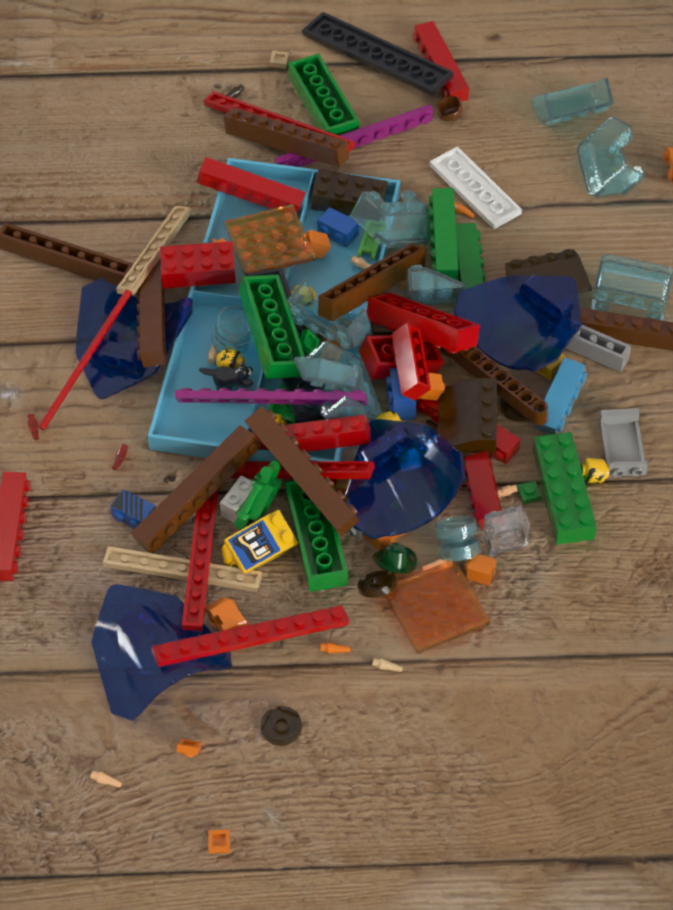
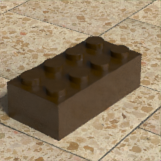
M318 169L312 192L311 209L326 211L330 207L344 215L380 221L388 181Z

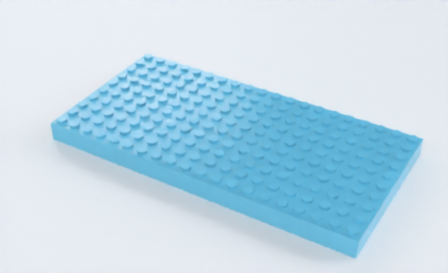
M228 158L227 165L305 191L306 194L298 217L295 218L218 191L204 243H213L212 239L214 238L216 241L224 238L227 242L233 241L236 283L191 286L149 430V450L207 458L239 425L253 433V430L247 425L245 420L261 406L266 411L268 410L270 404L179 403L175 399V390H181L182 388H191L200 391L201 388H209L211 391H217L213 377L199 372L200 368H218L216 360L214 364L208 363V353L214 342H218V353H221L224 349L238 350L242 353L243 358H245V366L253 368V372L248 377V379L253 381V385L248 388L236 385L232 387V391H237L240 388L248 389L249 391H256V389L275 391L279 389L282 383L281 378H265L239 294L243 276H247V273L282 268L290 291L296 285L311 286L313 291L316 292L314 306L295 304L302 325L305 323L307 325L312 324L311 322L320 323L327 331L328 336L334 323L352 328V333L336 368L351 373V379L344 392L357 390L363 363L358 350L365 337L369 336L372 321L365 319L368 301L332 322L318 316V296L364 270L356 267L351 262L353 256L357 257L367 222L371 219L348 216L359 222V235L347 247L328 238L331 248L323 259L304 255L300 241L308 230L317 231V220L325 212L311 209L312 192L318 172L317 169ZM356 175L388 181L381 220L379 221L385 222L386 228L375 261L371 260V254L363 253L361 257L367 263L373 265L387 256L400 198L401 180ZM285 230L290 241V252L288 256L282 257L280 250L276 248L275 240L278 239V231ZM321 350L315 355H313L315 362L317 361L321 353ZM319 371L322 381L327 383L330 374ZM333 405L334 415L333 418L329 419L350 417L353 405ZM344 447L307 452L311 456L309 461H341ZM258 449L247 461H273L277 459L270 451Z

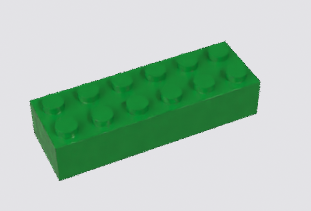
M319 53L288 62V77L319 129L338 136L359 129V119Z
M432 188V196H429L428 199L429 206H431V208H428V218L432 220L429 221V232L432 233L429 235V244L433 247L430 248V259L434 261L431 262L432 286H435V294L457 293L459 269L454 188Z
M279 275L243 276L239 294L265 378L302 377L307 361Z
M572 432L534 437L532 451L556 545L595 540L597 526Z
M296 481L286 482L285 496L295 537L299 543L298 549L309 592L348 585V571L337 530Z

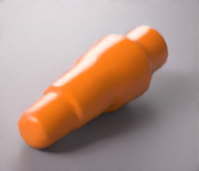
M454 201L455 212L464 214L472 219L475 217V214L468 208Z
M328 642L320 644V651L344 653L350 652L351 647Z

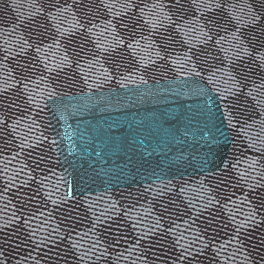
M295 357L294 359L303 380L311 382V386L322 387V385H325L327 390L340 389L344 392H351L360 388L362 368L322 358Z

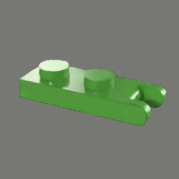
M368 220L358 250V258L362 257L363 253L371 254V260L375 261L386 228L385 222Z

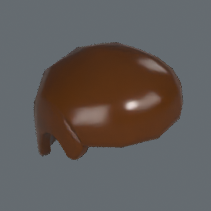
M446 96L437 102V112L440 119L449 122L460 118L463 112L460 98Z

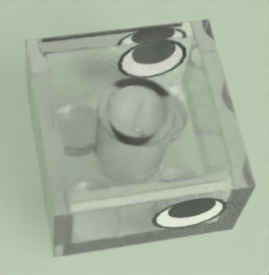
M522 505L512 506L498 512L493 511L485 515L483 538L490 555L528 546L530 522Z

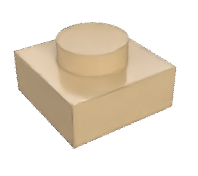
M273 50L270 58V67L286 69L289 52Z

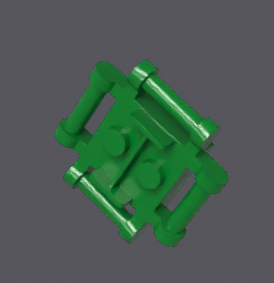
M271 461L269 466L263 467L255 475V478L258 480L253 481L252 489L246 501L239 506L240 509L236 514L238 518L234 521V526L237 529H243L247 523L253 520L256 522L267 513L283 482L277 478L281 469L279 461Z

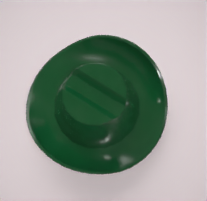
M391 543L386 549L372 555L374 562L381 569L391 573H410L417 566L415 552L399 543Z

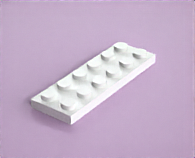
M458 146L430 161V167L451 188H454V191L493 229L522 214V209Z

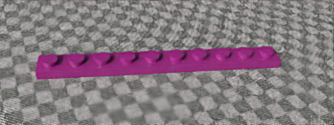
M429 104L340 136L355 141L354 148L433 121V108ZM293 153L274 158V164L303 167L317 162L316 160Z
M191 388L175 390V399L179 403L367 405L368 401L366 393L362 390H352L351 392H344L338 389L332 390V392H325L321 389H315L313 392H306L303 389H295L294 392H287L285 389H276L275 391L256 389V391H249L244 388H240L237 391H230L227 388H220L219 391H211L209 388H201L200 391Z

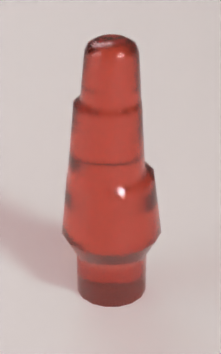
M28 414L27 424L34 440H38V421L35 419L34 414Z
M122 444L117 450L116 459L112 467L113 470H117L127 455L128 445Z

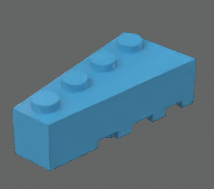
M564 357L544 399L548 404V421L544 425H535V429L550 435L558 434L559 431L563 430L564 420L570 414L572 406L586 381L587 373L585 372L584 364Z

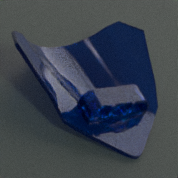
M514 275L497 278L461 290L454 310L455 316L480 324L477 347L496 363L514 370L536 372L557 361L574 335L582 327L576 280L570 276Z
M102 278L81 288L76 336V356L79 362L123 295L117 293L115 285ZM133 295L129 297L83 369L96 397L99 399H106L157 373L161 366L144 368L142 360H138L137 350L139 348L137 338L140 337H138L137 326H139L137 315L140 314L137 311V297ZM191 297L183 298L173 303H165L166 354L193 313V299Z
M374 419L369 422L371 427L370 442L359 445L354 461H372L375 468L370 479H351L348 491L350 504L358 511L356 516L360 520L353 527L372 540L408 533L429 523L447 508L455 497L459 486L465 480L462 453L426 424Z
M119 584L109 587L97 619L91 643L111 714L133 721L159 694L176 682L199 672L231 668L230 651L158 667L152 653V646L213 633L204 623L202 631L182 630L184 603L177 596Z

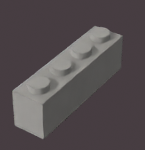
M565 317L556 328L554 340L556 345L619 372L623 370L629 360L631 345Z

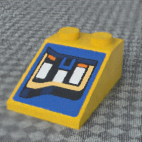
M279 510L259 519L224 540L243 575L290 552L299 544Z

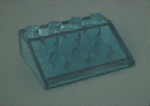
M413 265L411 268H408L404 282L405 298L426 305L460 303L465 290V283L427 267L422 268V265Z

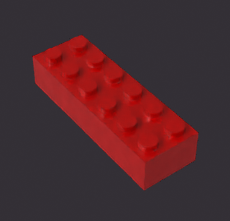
M391 292L368 298L365 319L372 321L375 325H384L388 330L396 331L404 324L409 323L421 330L423 342L432 343L434 347H443L450 353H458V351L468 350L477 346L480 324Z

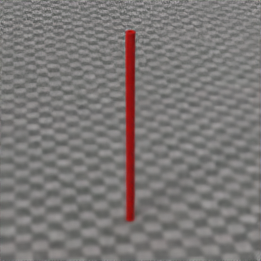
M127 289L124 291L38 427L44 431L128 301L132 294L131 291Z

